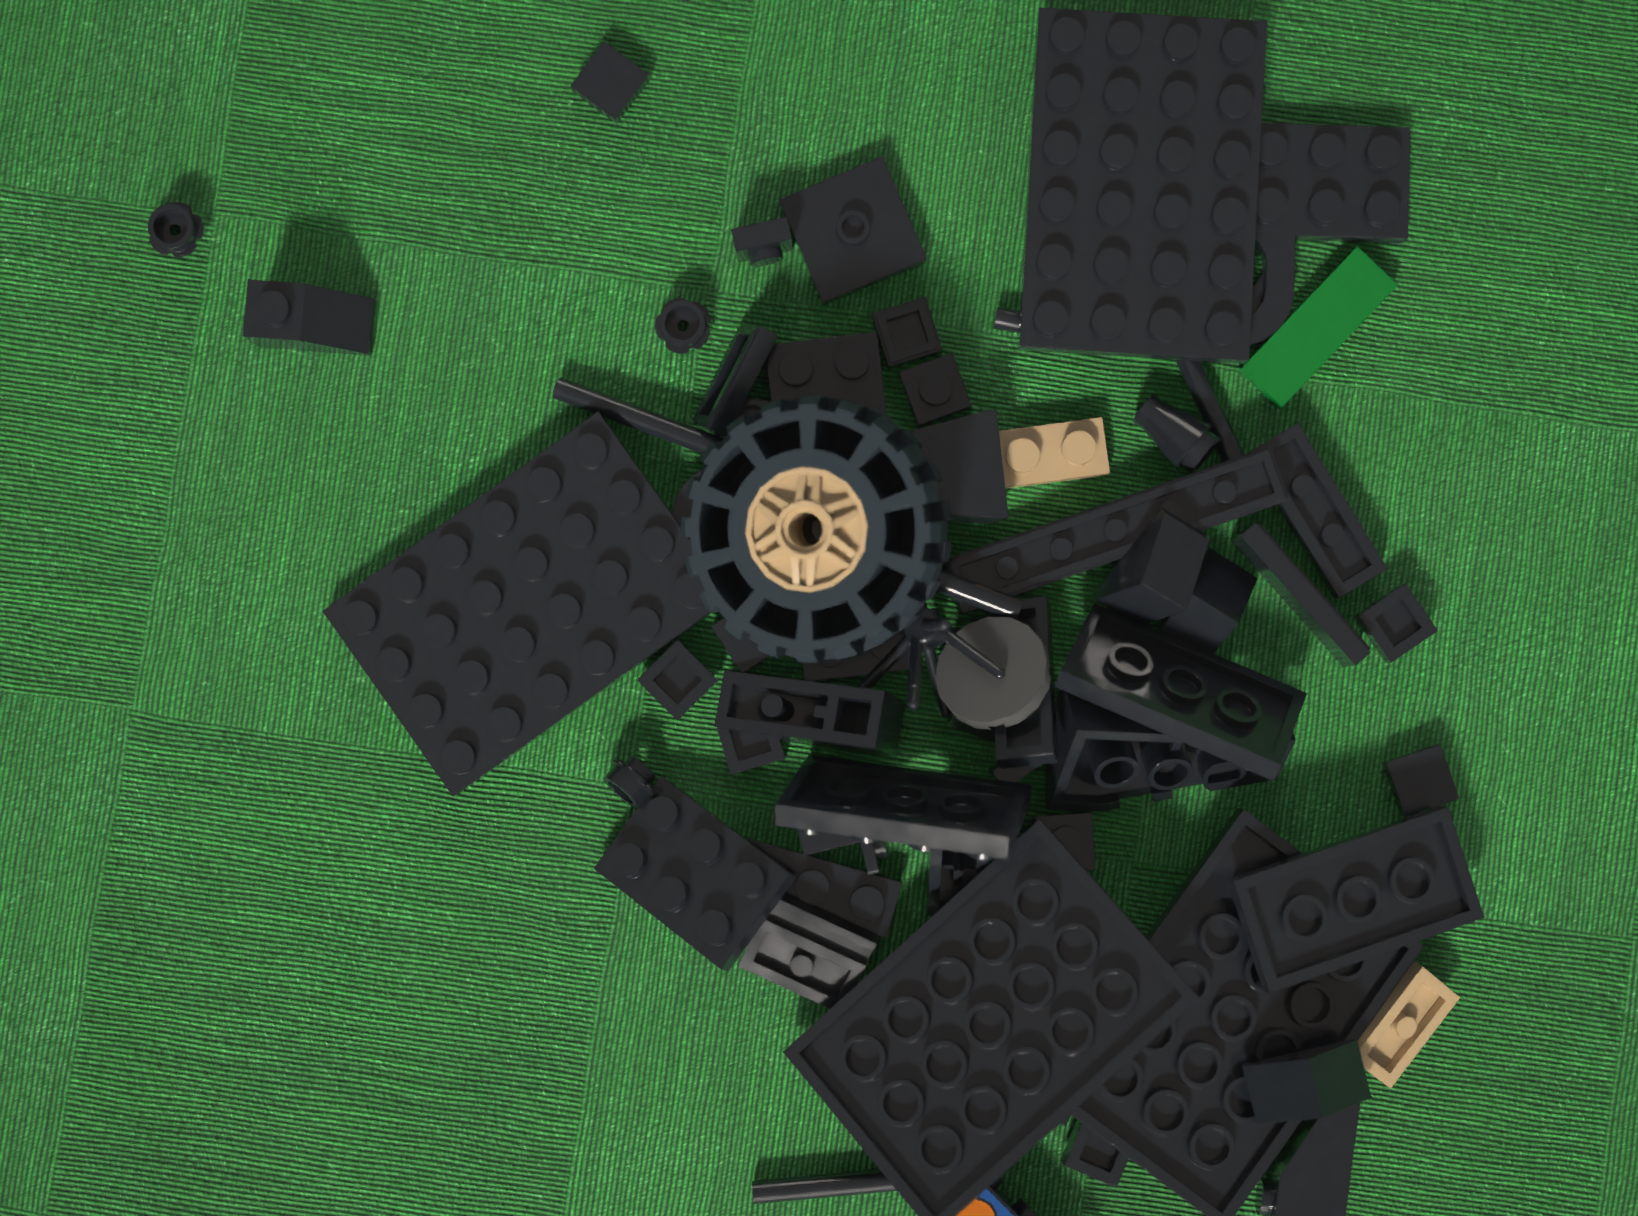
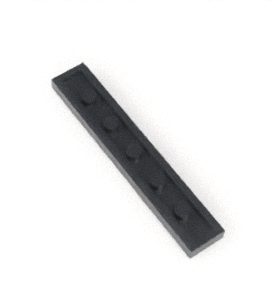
M1269 446L950 557L949 561L945 563L948 572L1007 595L1015 596L1122 559L1162 508L1198 530L1203 531L1287 502L1289 498L1271 447ZM959 601L963 613L978 609L975 606Z

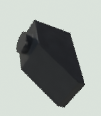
M248 279L243 337L262 348L371 356L376 300L303 283Z

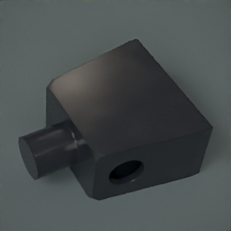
M987 410L910 431L923 444L921 450L929 462L936 463L942 475L943 481L939 484L944 500H950L952 522L994 524L1009 518L997 410Z

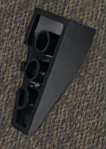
M1060 689L1055 701L1058 763L1046 765L1045 803L1047 810L1106 811L1120 808L1119 799L1152 794L1154 802L1172 799V790L1203 784L1209 791L1270 781L1266 777L1245 770L1201 749L1191 747L1180 740L1145 725L1135 723L1124 716L1089 701L1082 700ZM1292 734L1283 762L1280 766V769L1275 779L1278 778L1287 760V757L1296 741L1294 734Z

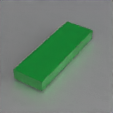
M1357 246L1238 371L1278 409L1282 408L1388 297L1398 284Z

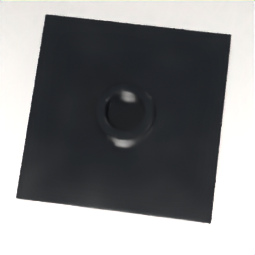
M883 156L779 199L780 207L784 216L787 217L789 228L823 306L926 263L925 253Z

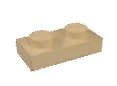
M1102 417L999 431L1005 489L1106 476L1110 473Z
M1414 961L1358 1040L1364 1069L1391 1089L1460 997L1423 966Z

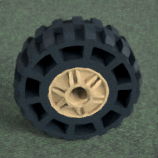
M801 396V398L792 400L780 399L762 405L761 410L752 416L742 415L727 426L729 434L721 442L712 441L701 457V460L706 465L700 476H691L685 494L687 498L693 499L690 516H681V537H690L692 556L684 557L689 576H699L705 589L699 595L700 599L710 613L719 611L727 620L725 629L741 641L749 638L758 644V651L777 658L786 655L795 657L797 662H820L827 659L839 660L859 654L888 641L897 632L906 629L920 615L919 610L924 603L933 598L942 581L938 577L943 562L949 561L952 541L947 540V521L952 520L950 500H944L939 484L943 481L942 475L936 463L929 462L921 450L923 444L909 430H903L893 422L891 416L875 408H869L854 401L838 398ZM815 516L819 518L823 527L822 537L819 541H817L812 532V522Z

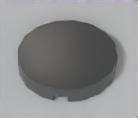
M987 617L967 624L956 633L1005 670V677L1003 679L995 678L948 643L939 655L935 674L939 696L959 721L976 729H990L989 726H999L1002 724L1008 727L1020 723L1039 707L1049 690L1051 674L1049 673L1050 659L1047 648L1028 625L1010 617Z

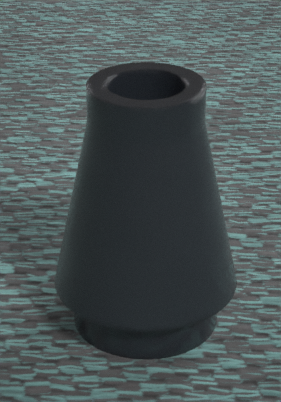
M1155 394L1144 403L1133 420L1147 433L1177 470L1183 467L1191 474L1204 464L1221 440L1211 431L1213 425L1162 401Z

